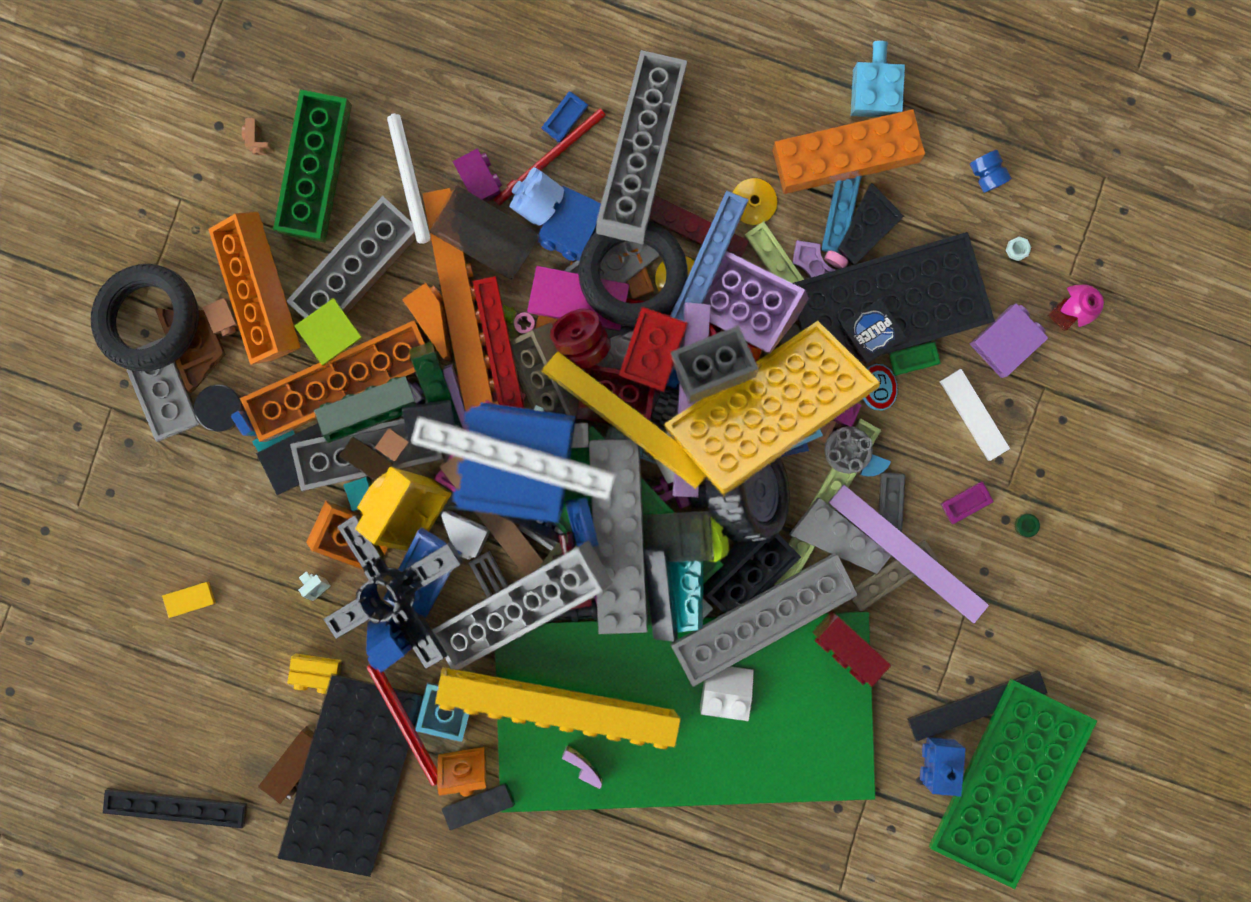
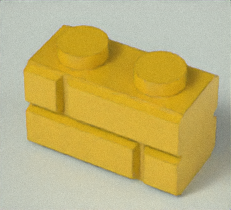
M296 653L291 657L287 683L294 685L296 690L305 691L308 690V687L317 688L318 693L325 694L331 673L340 675L342 660Z

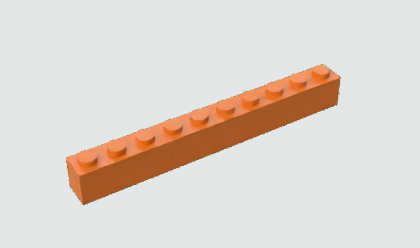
M450 188L422 193L465 411L470 412V407H479L480 403H485L486 400L493 404H498V401L494 402L493 392H496L493 378L489 377L488 369H491L488 355L485 356L483 347L486 346L484 333L480 332L479 323H481L479 310L475 307L474 300H476L474 286H471L470 277H474L471 263H467L465 254H469L467 241L462 240L461 231H464L462 217H458L456 208H460L458 195L453 194Z

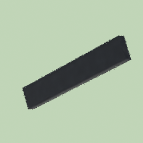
M1038 670L1013 679L1044 695L1048 694L1041 673ZM1009 681L907 718L915 741L923 740L993 714Z
M107 788L104 794L102 813L243 829L245 827L247 803Z

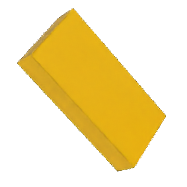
M209 581L162 596L169 618L216 604Z

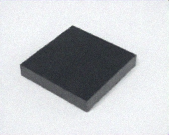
M450 400L402 407L411 454L436 450L412 443L419 417L455 427Z

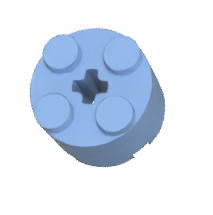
M534 167L523 182L518 181L513 187L512 193L515 195L510 208L534 225H542L556 211L552 207L556 201L560 204L564 189L553 179Z

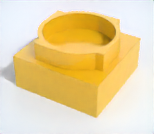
M390 467L385 474L374 481L357 508L361 510L362 518L355 529L374 545L408 551L421 527L428 532L430 531L452 493L432 478Z

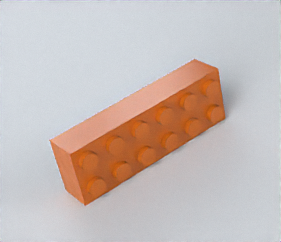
M913 109L775 141L773 146V154L783 194L920 163L925 155Z
M259 212L235 213L209 228L208 230L250 365L273 361L300 349L298 336L292 322L291 313L288 309Z

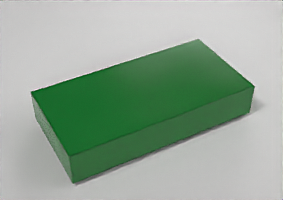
M935 341L889 353L894 376L941 364Z

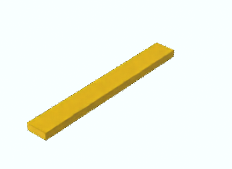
M557 351L543 367V373L695 489L706 477L704 472L674 439Z

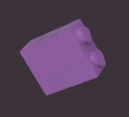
M1013 304L995 319V322L991 323L969 343L1000 378L1007 377L1048 339L1044 334L1046 332L1045 329L1028 317L1030 314L1022 305Z

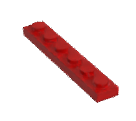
M497 276L473 281L498 404L525 408Z

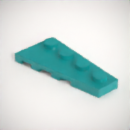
M703 531L659 538L660 548L668 549L677 632L699 630L703 628Z

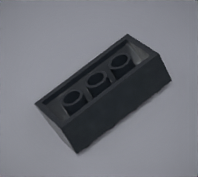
M779 533L766 540L740 541L727 553V556L720 560L723 566L703 583V593L725 614L770 589L801 556Z

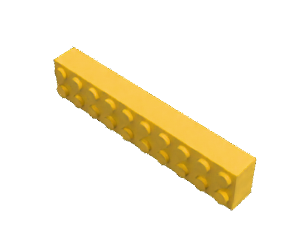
M442 667L435 702L444 710H454V707L461 708L467 714L478 715V712L488 713L490 718L502 719V716L512 718L513 722L525 724L527 720L536 722V726L550 728V725L560 726L559 729L565 732H573L574 729L582 730L583 734L596 737L597 733L607 735L606 738L615 741L626 738L630 739L631 743L637 745H644V742L653 743V746L659 749H668V746L675 747L680 718L673 709Z

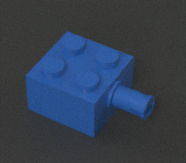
M928 737L926 743H923L922 757L925 758L924 767L920 769V780L923 781V784L932 794L961 796L965 748L955 739Z

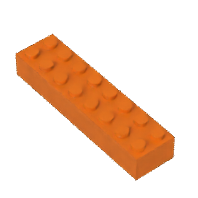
M413 320L342 352L325 365L321 363L315 364L240 398L259 442H268L317 420L314 410L324 403H334L342 400L346 395L364 392L366 388L374 385L380 386L394 377L401 378L405 376L408 379L417 375L411 361L409 349L426 344L427 341L418 322Z

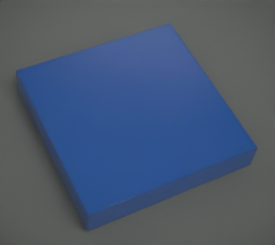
M587 498L565 501L576 546L578 547L587 541L590 542L592 547L598 546Z

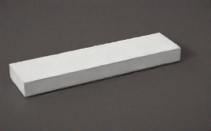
M962 369L957 370L940 381L988 461L993 460L1010 449Z

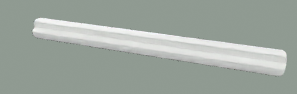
M391 114V116L387 117V122L416 240L418 243L425 244L430 241L431 237L400 115Z

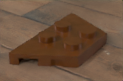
M155 309L166 336L173 322L174 310ZM199 310V323L194 340L187 351L176 360L187 392L190 393L196 390L226 355L219 336L213 333L204 310Z

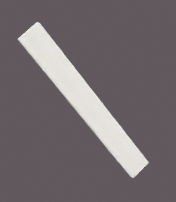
M421 417L418 418L412 443L607 500H609L616 474Z

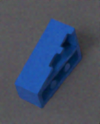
M393 618L384 622L380 621L379 624L371 621L367 622L366 653L369 656L368 661L374 669H378L380 672L384 671L412 649L406 636Z

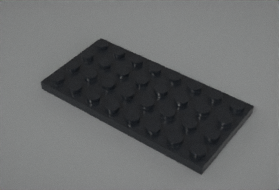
M968 232L792 283L806 290L809 297L798 317L801 332L816 321H819L859 362L863 360L840 324L880 298L906 336V339L880 356L995 322Z
M331 673L277 855L278 859L371 877L409 748L408 742L375 683ZM393 688L415 728L423 695Z

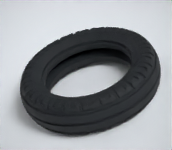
M651 221L648 222L643 243L652 247L661 256L666 267V282L662 290L652 299L642 303H626L616 299L605 289L600 278L599 268L603 257L610 249L618 244L631 241L595 233L583 249L578 269L580 287L589 305L605 319L624 326H636L642 307L668 315L674 309L688 278L686 257L675 237L662 226Z
M138 264L118 271L102 285L94 299L90 318L94 340L101 352L110 361L128 370L145 372L164 368L178 360L187 351L197 332L199 310L191 287L179 274L160 265ZM140 288H162L170 297L174 310L173 322L169 332L154 346L145 349L129 348L120 338L116 325L118 310L122 302L128 295Z

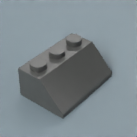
M739 325L671 352L680 385L689 404L753 379L758 372L756 362Z

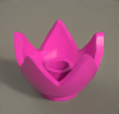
M1090 285L1067 287L1071 297L1061 308L1062 313L1078 317L1079 327L1091 323L1100 316L1104 300L1096 288Z

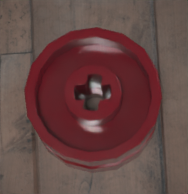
M590 309L570 311L559 318L550 331V338L557 351L580 369L590 368L601 362L611 348V340L603 328V324L596 312Z

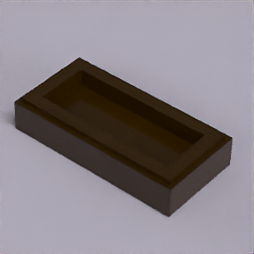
M354 436L339 455V457L375 481L394 464Z

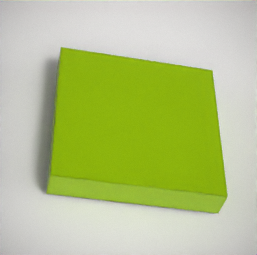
M334 298L295 325L297 331L322 365L327 364L362 339L360 333Z

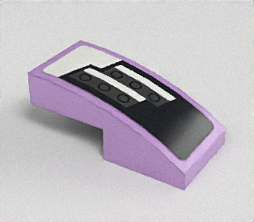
M567 746L562 759L581 768L579 779L600 789L602 778L594 766L576 750Z

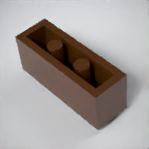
M307 726L301 730L258 786L279 804L285 799L290 801L297 791L295 786L300 781L314 733Z

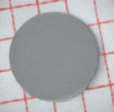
M842 427L835 430L827 438L824 448L825 457L829 465L836 471L847 474L856 473L864 469L870 462L873 451L871 439L864 431L856 427Z

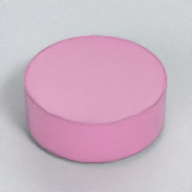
M828 251L824 258L825 261L838 269L847 267L849 263L844 256L834 251Z

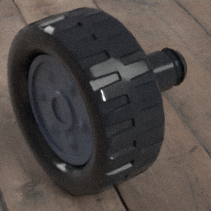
M779 456L724 495L707 477L706 484L699 485L698 497L688 498L691 506L694 508L709 507L712 519L722 526L723 530L721 533L727 538L738 542L759 541L774 537L783 528L789 512L790 487L784 463Z

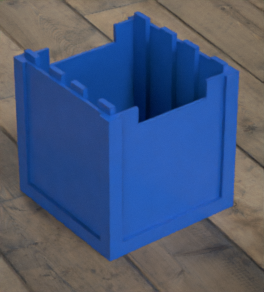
M481 402L479 407H470V412L465 411L464 424H468L467 431L570 461L576 416ZM464 458L463 462L458 461L457 474L461 475L460 489L454 490L453 502H457V508L558 522L563 511L566 487Z

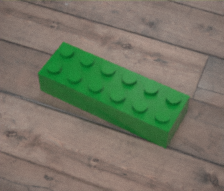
M300 89L273 230L277 233L326 243L352 107L347 98Z

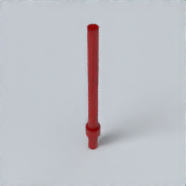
M601 108L598 109L516 180L512 179L506 185L507 188L493 199L498 206L503 204L512 195H515L512 193L513 187L518 181L523 182L531 169L535 167L540 171L543 170L606 116Z

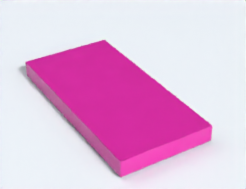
M536 266L527 313L559 319L570 311L578 309H590L596 312L583 295L578 274ZM601 279L605 289L613 297L626 302L629 284ZM596 312L603 324V328L620 331V324L613 323Z

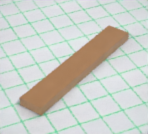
M454 455L443 463L440 468L455 488L460 489L461 475L457 474L458 461L463 462L464 458ZM474 510L525 576L540 567L543 559L514 522L502 518L495 513Z

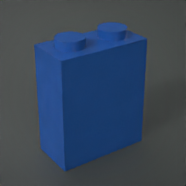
M563 186V198L560 204L556 201L552 207L556 211L543 224L539 232L538 242L547 250H556L562 253L568 260L580 261L585 245L596 231L601 203Z

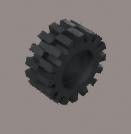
M666 387L664 392H660L652 411L650 422L663 432L666 431L664 424L672 419L678 404V391Z

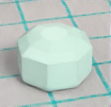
M1022 237L1009 241L1006 247L1009 258L1016 261L1029 256L1031 250L1028 239Z

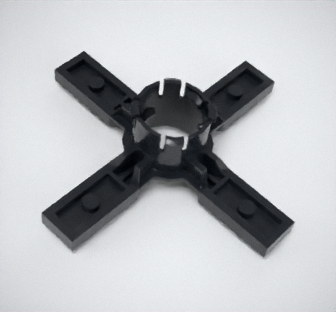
M358 513L337 527L369 580L357 590L354 601L324 618V621L335 639L368 619L373 623L379 624L380 621L384 622L393 618L426 669L444 659L447 654L423 615L416 613L413 608L415 591L461 565L464 561L452 542H449L403 571L394 567H388L384 561V552L380 546L371 543L355 529L362 518ZM378 583L384 586L387 584L386 587L392 593L394 600H396L395 607L385 604L380 598Z

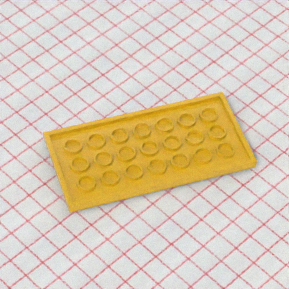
M816 321L773 350L770 354L756 362L758 372L755 378L699 400L664 424L666 431L723 495L880 387V382L819 321Z

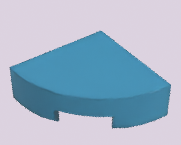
M872 454L870 462L861 470L860 475L869 477L879 475L888 468L891 461Z

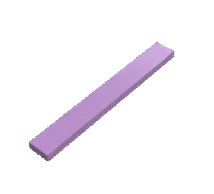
M685 303L684 321L688 322V326L682 340V347L708 338L709 304ZM681 385L679 387L678 414L698 402L695 401L689 404ZM674 473L673 496L698 497L699 486L695 489Z
M842 485L828 502L972 623H975L989 606L845 485Z

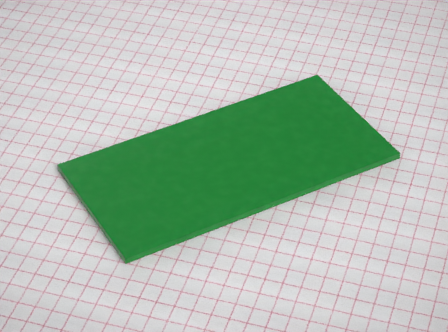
M868 611L833 612L870 645ZM829 613L819 616L731 665V667L753 670L749 721L701 714L700 704L704 681L695 686L691 685L670 645L672 642L653 639V630L649 624L647 632L599 634L598 621L545 622L495 650L496 677L673 709L680 718L675 747L668 746V749H659L654 747L653 743L644 742V745H637L631 743L630 739L626 738L615 741L606 738L607 735L597 733V736L593 737L583 734L582 730L574 729L573 732H565L559 729L560 726L550 725V728L536 726V722L526 720L525 724L512 721V718L502 716V719H497L499 785L507 782L515 805L500 811V813L875 800L872 686L867 682L862 685L849 673L852 669L850 666L845 669L832 657L834 654L832 650L827 653L814 641L817 636L813 631ZM719 616L704 617L703 625L716 619ZM692 631L678 632V639ZM567 746L576 750L594 766L602 778L600 789L579 779L581 768L562 759Z

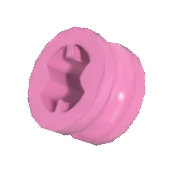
M520 313L514 319V327L519 333L526 334L534 330L535 320L528 313ZM523 317H527L528 322L531 323V326L527 327L526 330H522V326L518 324L520 319L523 321Z

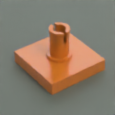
M484 747L438 754L437 790L439 796L459 792L462 796H470L474 793V790L486 788V752Z

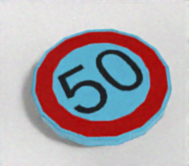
M873 364L866 369L880 382V387L864 397L863 400L873 410L882 411L890 408L895 402L897 382L894 374L888 367L882 364Z

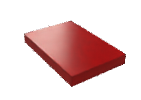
M642 307L619 376L664 392L674 366L671 352L680 349L688 322Z

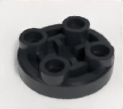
M225 385L208 386L199 393L195 400V416L198 422L208 430L215 432L232 430L236 424L231 415L237 411H243V404L240 399L242 397L234 389Z

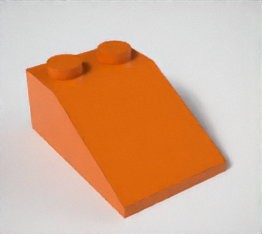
M425 283L402 300L442 358L450 361L453 358L445 306L442 304L443 296L434 285L430 287Z
M325 500L306 542L311 551L363 569L337 527L358 513ZM380 546L385 555L388 547Z

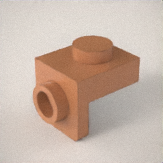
M245 118V125L242 126V138L245 140V147L252 151L254 155H267V152H274V147L270 143L260 142L261 124L255 118Z

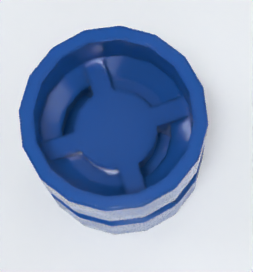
M997 149L969 164L974 175L980 176L978 183L983 193L989 192L1012 179L1007 168L1001 166L1003 160Z

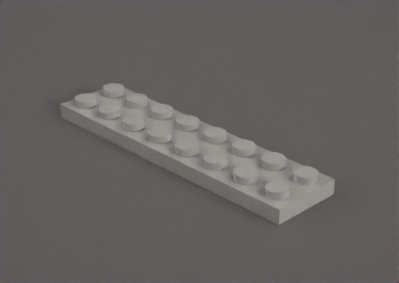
M834 553L703 625V628L692 631L670 643L691 685L695 686L857 596V593L838 555Z

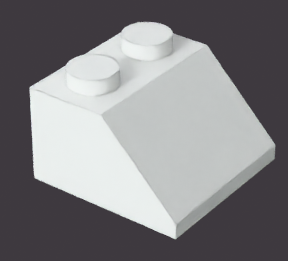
M452 511L443 512L441 517L448 536L454 547L462 553L461 557L470 560L473 557L479 556L490 533L488 528Z
M729 666L704 680L700 704L701 714L749 721L753 670Z

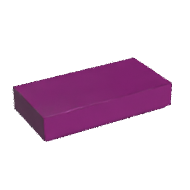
M980 481L940 503L950 523L955 524L994 501L983 481Z

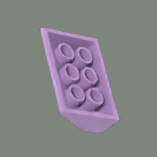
M726 251L703 304L710 305L709 323L723 330L739 325L746 342L770 354L797 320L809 297L806 290Z

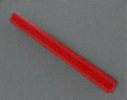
M371 664L368 665L367 670L427 779L432 786L437 785L438 770L417 731H415L384 671L380 672L378 669H374Z

